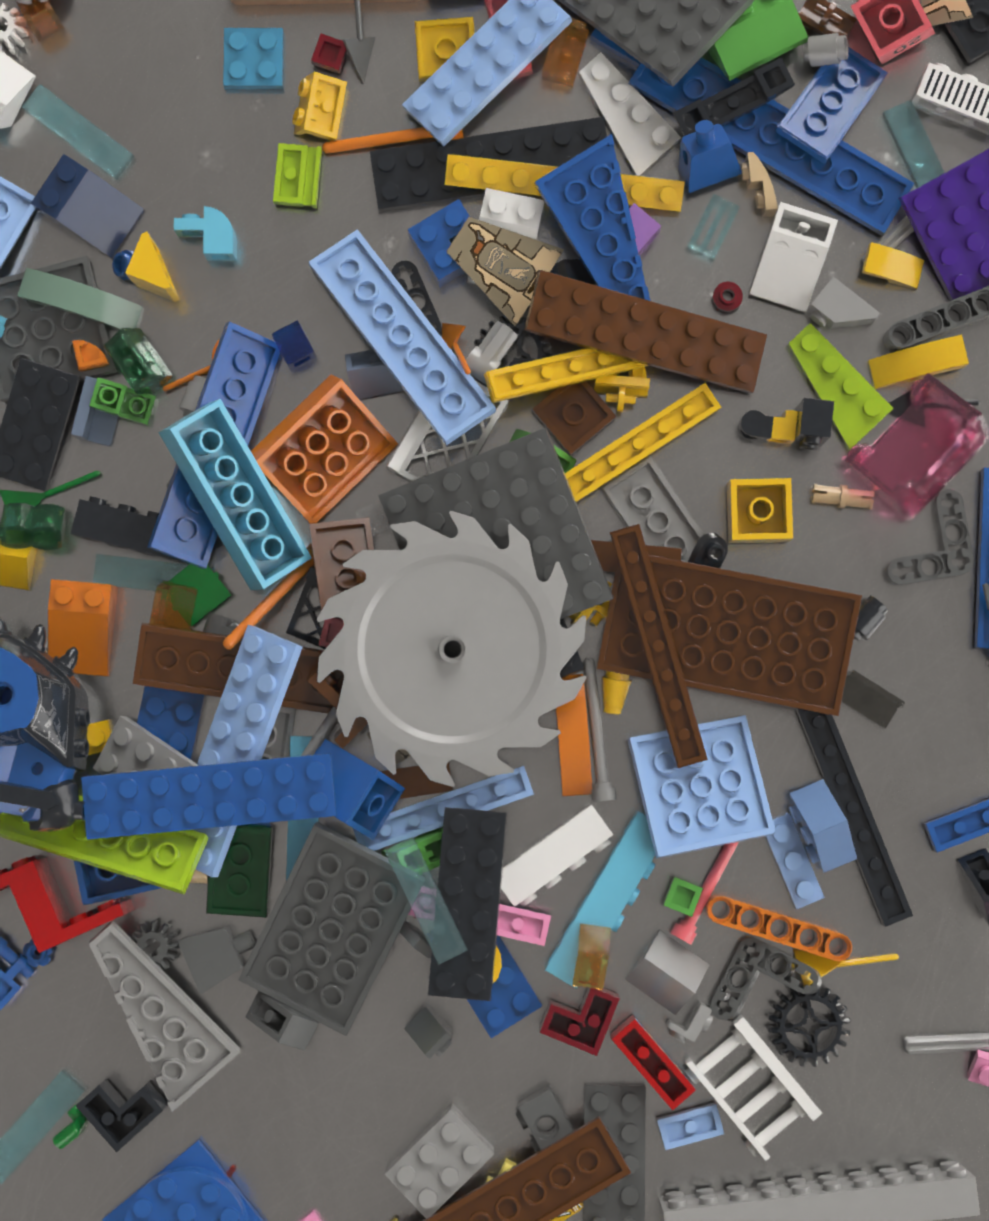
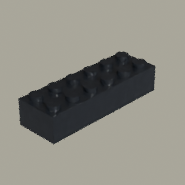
M445 807L428 996L483 1001L492 1000L507 812Z

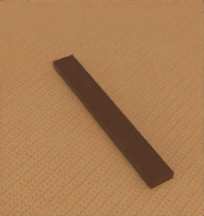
M640 524L610 532L677 767L681 768L706 761L708 758Z

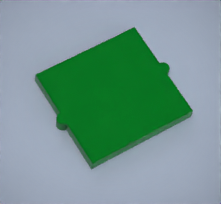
M189 564L160 587L161 591L173 604L172 609L178 610L190 626H193L232 595L219 578L220 573L214 572L209 564L206 569Z

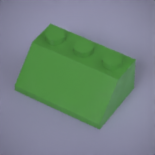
M755 0L707 52L728 80L731 81L808 42V35L793 0Z

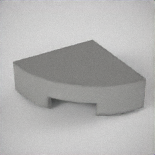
M404 922L399 932L413 948L429 959L432 954V944L428 940L423 939L409 923Z

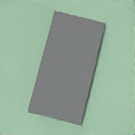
M651 455L600 488L625 527L640 524L645 545L682 548L681 561L688 562L697 541L704 534Z

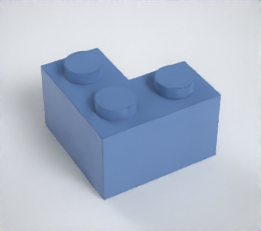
M822 779L791 792L790 797L793 805L789 807V811L795 824L801 822L803 826L800 830L806 844L809 845L806 847V851L813 864L818 862L823 873L856 860L857 856L848 821L824 780Z

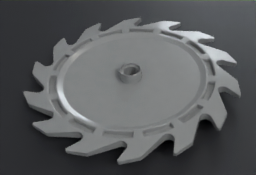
M450 511L449 515L458 530L454 538L446 537L416 521L392 524L390 528L406 539V548L403 550H362L343 563V567L363 570L366 573V579L364 582L329 598L317 618V621L321 622L339 617L344 622L343 628L319 656L317 682L321 683L334 670H341L343 672L344 680L336 717L344 737H348L355 719L364 717L368 722L375 758L393 775L396 774L395 754L399 749H405L431 781L454 787L455 783L446 768L447 763L451 760H456L487 776L513 773L514 769L498 758L497 753L499 749L542 747L561 734L560 730L540 727L538 718L574 700L586 680L585 675L570 680H563L560 676L562 668L584 642L586 616L582 615L569 628L561 627L560 617L568 587L559 562H555L548 580L544 582L538 580L529 540L512 524L508 525L509 544L507 548L499 549L474 517ZM450 640H455L460 644V652L456 657H447L444 653V645Z

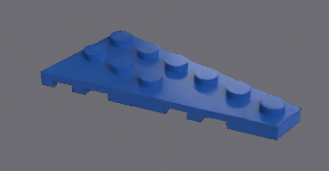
M611 134L538 179L534 184L595 285L651 301L648 287L645 284L642 261L636 245V235Z

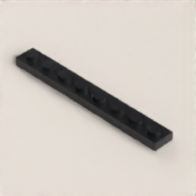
M795 708L823 779L848 821L857 856L856 860L882 925L886 927L912 917V911L833 716Z

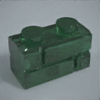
M122 328L104 344L105 350L136 394H154L173 376L152 344L147 342V337L141 328Z

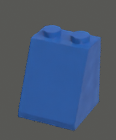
M325 739L314 755L331 753L337 816L334 817L374 840L405 788L376 768Z

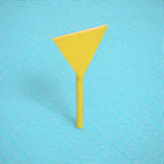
M793 949L795 959L816 969L821 978L837 967L897 960L899 958L898 954H888L834 961ZM810 972L807 976L800 974L803 987L813 984V980L810 979Z

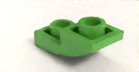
M98 377L89 407L147 426L156 396Z

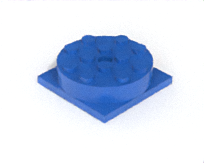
M200 1139L102 1219L103 1221H264Z

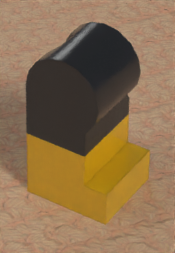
M750 410L739 421V432L744 438L749 440L791 445L795 441L798 411L785 410L782 417L765 416L757 410Z

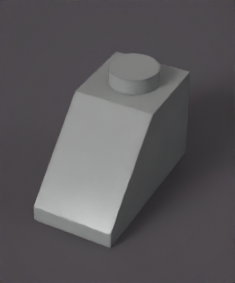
M834 276L807 309L811 313L810 318L821 327L826 325L830 329L870 325L881 314Z

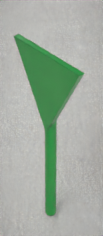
M94 471L43 493L0 490V495L12 526L18 528L44 498L98 477L100 471Z

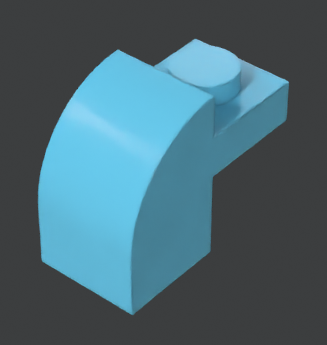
M204 206V218H200L197 214H183L182 218H174V231L178 237H203V254L207 261H237L236 233L228 218L221 211Z

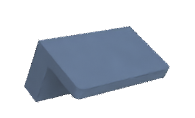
M373 349L345 354L350 387L359 399L404 391Z
M86 376L71 434L77 439L111 446L119 417L89 407L97 379Z

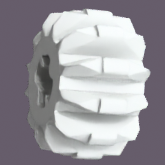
M4 3L0 7V29L5 30H0V50L5 53L6 49H8L11 54L15 55L14 47L16 45L24 47L25 43L21 38L29 36L28 30L24 28L27 25V21L24 17L20 16L17 8L13 7L9 10L7 4Z

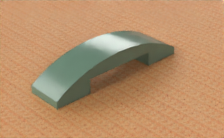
M30 268L25 270L17 295L19 298L46 307L48 305L103 323L106 327L130 335H134L142 310V306L116 295Z

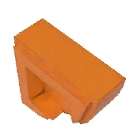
M84 340L72 341L80 372L110 365L104 352L96 345Z

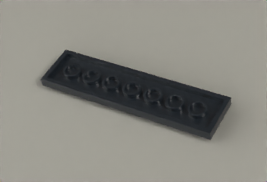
M604 117L469 136L463 139H451L444 147L436 141L370 151L378 211L383 212L456 201L458 199L484 197V189L444 185L447 154L561 166L607 137Z

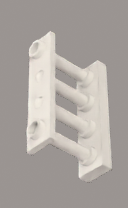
M739 1014L736 1019L731 1021L736 1027L731 1031L733 1035L697 1065L689 1056L685 1058L684 1061L688 1066L685 1072L695 1085L701 1082L746 1136L747 1140L743 1143L753 1156L756 1157L760 1154L767 1161L770 1156L763 1146L799 1116L803 1118L807 1114L814 1121L823 1113L745 1018ZM748 1042L755 1050L751 1055L753 1058L715 1089L704 1074L740 1044L744 1046ZM768 1066L775 1074L771 1078L772 1083L735 1113L724 1098L760 1068L765 1069ZM788 1090L795 1099L791 1102L792 1106L755 1137L744 1122L779 1092L783 1094Z

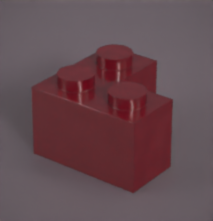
M589 983L579 1011L550 999L539 1026V1032L597 1056L620 997L617 993Z

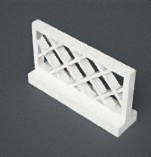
M477 382L484 393L490 397L488 388ZM508 400L498 402L499 405L496 408V412L486 418H490L486 427L483 421L479 423L482 434L478 440L467 442L464 433L461 435L462 444L446 447V444L440 438L442 449L426 452L423 440L426 434L436 431L434 429L429 430L431 428L430 423L418 410L385 468L412 482L432 474L427 457L429 455L444 452L447 467L451 466L448 450L464 447L467 459L476 456ZM475 444L472 451L469 452L468 445ZM420 446L422 454L415 455ZM423 457L427 470L426 475L415 477L405 471L411 460Z

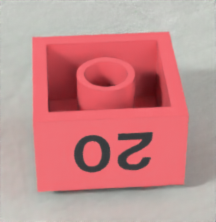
M860 0L851 5L881 64L886 63L935 34L919 0Z

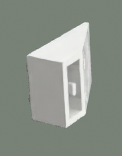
M780 202L774 215L749 295L806 313L838 220Z

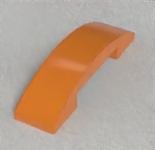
M583 674L569 675L562 679L570 680L583 676ZM583 683L574 700L556 708L557 730L561 732L558 735L562 797L592 794L589 732Z

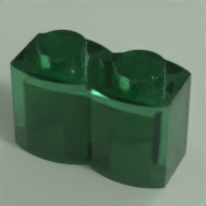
M9 503L4 505L0 522V544L13 549H22L30 546L42 550L62 548L66 527L65 508L54 504H41L35 507L26 503Z

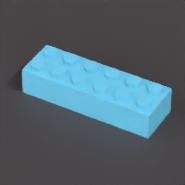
M221 399L205 404L158 432L250 590L267 588L312 558Z

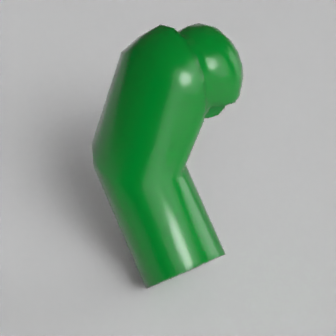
M76 1105L67 1112L73 1121L53 1137V1143L59 1149L65 1148L75 1140L88 1120Z

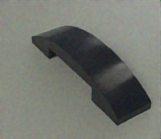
M779 58L754 71V75L703 101L699 99L673 112V115L683 135L686 136L696 132L695 125L702 120H708L713 125L720 124L722 126L733 122L780 96L795 86V83L782 58Z

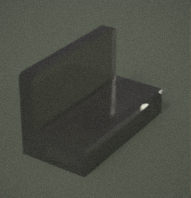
M855 670L847 672L841 703L881 728L886 729L898 708H903L906 702Z

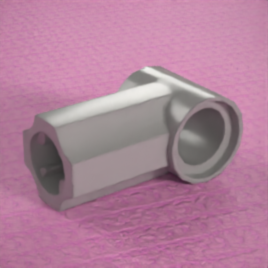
M496 321L479 347L476 346L466 358V362L471 370L470 374L487 385L484 373L500 368L502 359L512 347L518 335L504 323Z

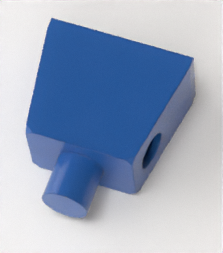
M702 120L695 125L696 132L682 137L678 172L682 181H685L684 185L689 193L742 174L733 146L722 125H713L711 121Z

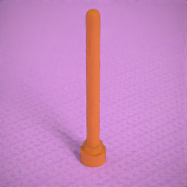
M424 127L329 141L322 145V150L326 154L433 138V136ZM463 129L452 140L463 139Z
M311 543L306 548L312 558L291 571L224 639V648H234L243 638L247 626H255L309 571L310 567L314 566Z

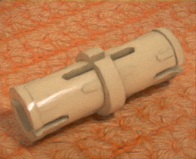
M813 484L811 494L813 496H811V503L833 504L842 509L845 506L872 510L874 503L872 499L874 497L873 490L849 489L847 485L832 487Z

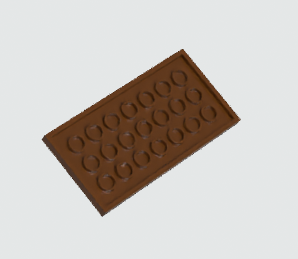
M649 555L687 687L839 716L862 595ZM617 560L612 587L614 598L609 602L597 669L652 680Z

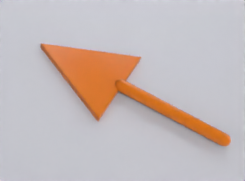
M442 323V339L451 350L454 349L465 374H470L471 370L457 343L466 326Z

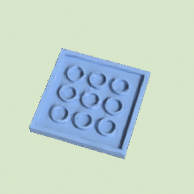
M746 715L698 724L708 760L681 768L677 767L667 730L628 739L656 859L776 833Z

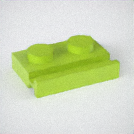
M278 143L273 194L274 205L312 206V208H317L322 148L320 146L308 147V145Z

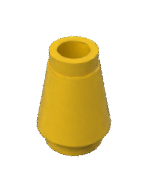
M606 671L605 676H602L603 712L621 714L632 682L629 679L630 675Z

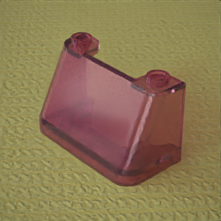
M929 373L912 385L910 389V402L912 405L872 446L868 443L853 446L845 459L848 467L906 520H911L917 516L974 457L989 437V431L983 414Z

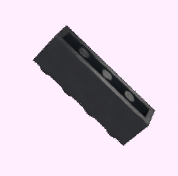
M90 496L89 501L79 499L71 535L189 565L186 562L147 548L159 513L148 511L146 516L135 513L136 508L129 505L119 504L118 508L106 506L107 500Z

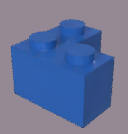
M459 199L408 229L409 239L439 288L465 273L447 253L448 248L462 226L470 217Z

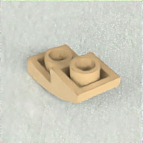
M748 152L744 162L740 163L742 171L741 180L746 181L747 190L759 189L755 191V203L757 209L761 208L762 218L773 217L778 207L770 177L756 154Z

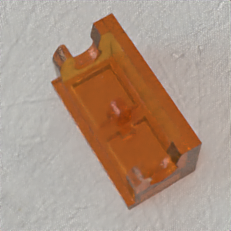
M571 18L572 22L549 45L542 69V80L573 88L589 30L586 29V23Z

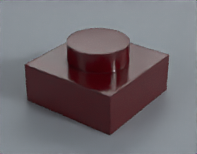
M320 33L311 58L312 65L340 74L347 55L344 42Z

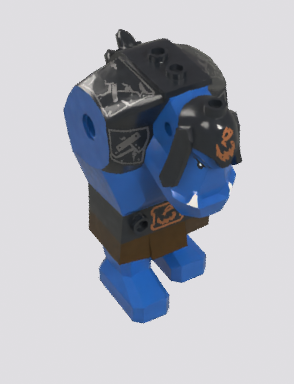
M0 617V814L7 813L22 816L23 821L29 822L30 830L50 832L70 827L76 820H85V801H79V785L73 781L77 771H86V758L89 754V742L87 740V729L90 723L88 696L84 687L73 676L75 674L73 669L78 660V650L75 647H71L62 657L55 656L52 658L46 653V630L43 625H36L29 638H20L12 635V632L7 630L4 620Z

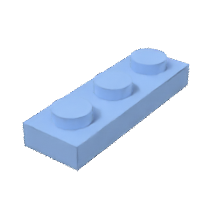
M790 813L772 819L776 833L765 837L795 909L825 898Z

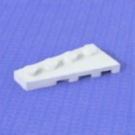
M601 52L579 71L581 81L595 106L604 117L605 124L616 139L619 149L630 164L634 175L642 176L680 142L681 137L633 86L628 84L629 81Z

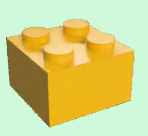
M791 478L730 479L727 483L728 544L789 542L793 539Z

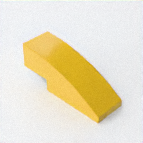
M962 334L868 360L874 389L932 377L935 374L964 368L969 364Z

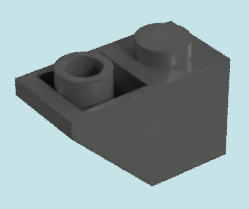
M428 1003L405 1025V1031L429 1059L434 1054L440 1057L452 1044L451 1035L453 1028Z

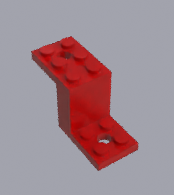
M35 855L26 857L12 863L13 870L9 871L8 868L0 870V891L11 888L38 953L135 910L131 899L122 902L121 898H116L97 906L99 913L94 914L93 910H89L72 918L47 858L37 859Z

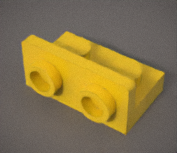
M315 71L303 78L298 87V96H300L299 107L295 109L292 118V124L295 125L294 134L301 136L307 133L329 141L336 140L347 82Z

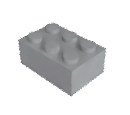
M452 1103L386 1167L384 1175L427 1219L494 1155V1146Z

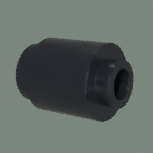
M871 595L866 600H861L854 639L857 641L861 638L868 640L886 619L887 607Z

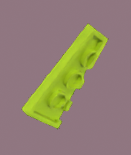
M811 323L789 342L788 347L806 378L809 379L818 399L834 401L832 423L843 438L848 451L894 409Z

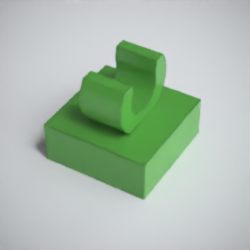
M673 877L662 906L692 917L703 888Z

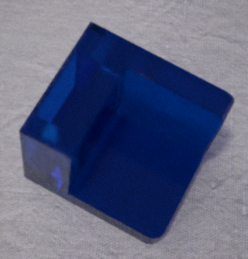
M298 320L272 334L290 371L317 357Z

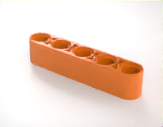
M719 894L712 895L705 905L706 915L720 925L834 961L846 960L852 952L850 939L835 930ZM717 901H724L727 904V912L722 917H715L712 913V906ZM753 910L756 914L755 923L751 926H744L741 922L742 914L745 911ZM780 919L785 923V930L781 935L776 936L771 933L770 927L772 922ZM805 929H812L814 932L813 941L810 944L803 945L800 942L801 932ZM835 938H841L843 949L837 954H832L829 950L830 942Z

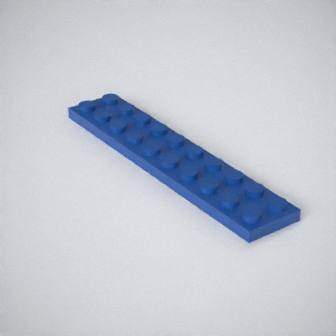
M701 57L673 87L642 63L639 64L628 84L644 96L671 112H675L699 99L703 101L739 83L741 80L734 78L729 81L719 67ZM771 100L741 118L722 126L734 149L744 155H747L748 152H754L764 167L881 236L884 235L901 207L898 198L910 192L915 184L842 140L827 162L823 164L775 132L777 126L790 110L775 100Z

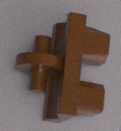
M806 0L798 13L803 25L820 35L838 33L839 36L846 35L847 37L857 21V18L838 8V4L833 1L829 3L826 0Z

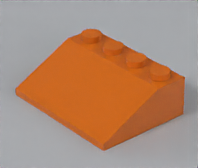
M330 375L254 447L251 453L268 482L309 524L317 523L398 443L344 381L334 375Z

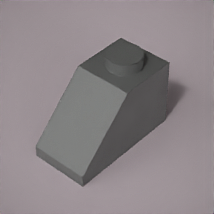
M258 991L245 1016L278 1043L304 1051L318 1025V1022L260 991Z

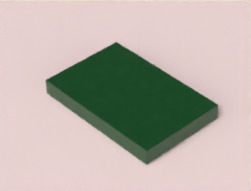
M237 825L219 876H208L206 914L267 918L273 826Z

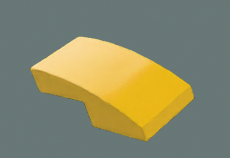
M871 242L868 245L862 273L888 280L887 283L916 290L924 260L906 252Z

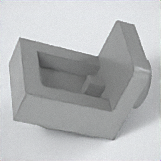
M698 1001L684 1027L668 1018L665 1024L671 1029L669 1035L683 1043L687 1039L695 1042L701 1031L705 1033L713 1020V1016L710 1015L712 1009Z

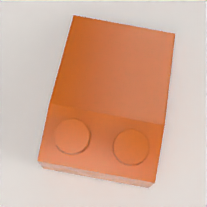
M51 579L48 602V654L52 658L55 656L62 657L69 648L75 647L78 650L77 664L73 669L75 674L109 677L118 587L111 584Z

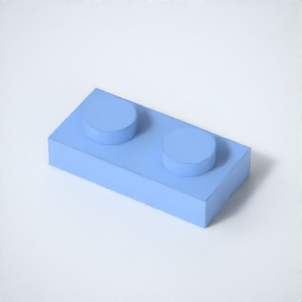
M715 1102L656 1118L665 1150L724 1135Z

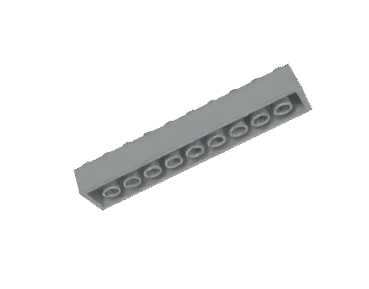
M957 1161L941 1162L940 1167L928 1168V1165L924 1164L912 1165L909 1167L910 1170L899 1172L897 1168H883L879 1170V1174L867 1175L865 1171H854L848 1174L849 1177L837 1178L836 1175L827 1174L818 1176L817 1181L806 1182L805 1178H792L787 1180L788 1184L776 1185L774 1181H764L757 1183V1187L745 1188V1185L736 1184L727 1186L726 1191L714 1192V1188H701L696 1190V1194L684 1195L682 1191H673L666 1193V1197L659 1198L661 1221H933L980 1215L976 1177L963 1165H959Z

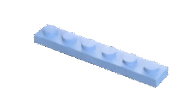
M521 766L514 769L513 773L496 775L391 812L374 840L354 828L353 831L358 843L376 851L443 827L445 807L489 811L532 796L534 793L525 767Z

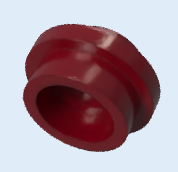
M722 282L713 292L715 306L725 312L736 310L743 300L742 290L734 282ZM726 291L731 292L733 299L730 301L725 300L723 293Z

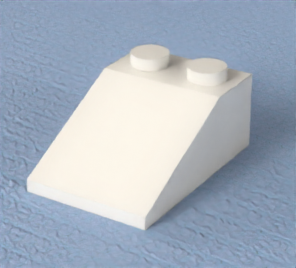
M486 188L479 220L537 240L545 201ZM468 276L467 283L476 285V283Z

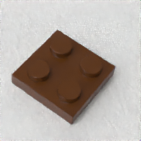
M587 381L558 387L532 409V412L570 456L616 419L613 411Z

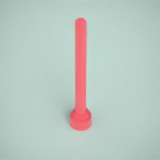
M739 842L725 844L722 847L701 887L703 890L693 916L686 915L684 920L681 919L679 923H675L670 932L672 935L692 945L697 935L695 933L697 929L695 924Z

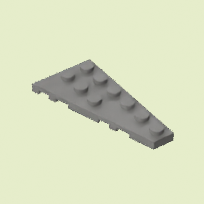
M112 920L90 940L89 946L104 976L107 977L114 991L117 1003L121 1005L127 1017L126 1021L146 1061L149 1062L160 1089L162 1088L168 1100L167 1104L171 1112H173L238 1055L240 1048Z

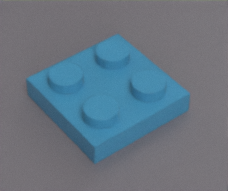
M224 28V89H284L283 28Z

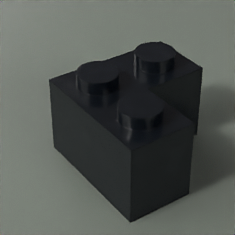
M107 1079L76 1105L116 1153L168 1106L167 1101L150 1082L145 1084L126 1102Z

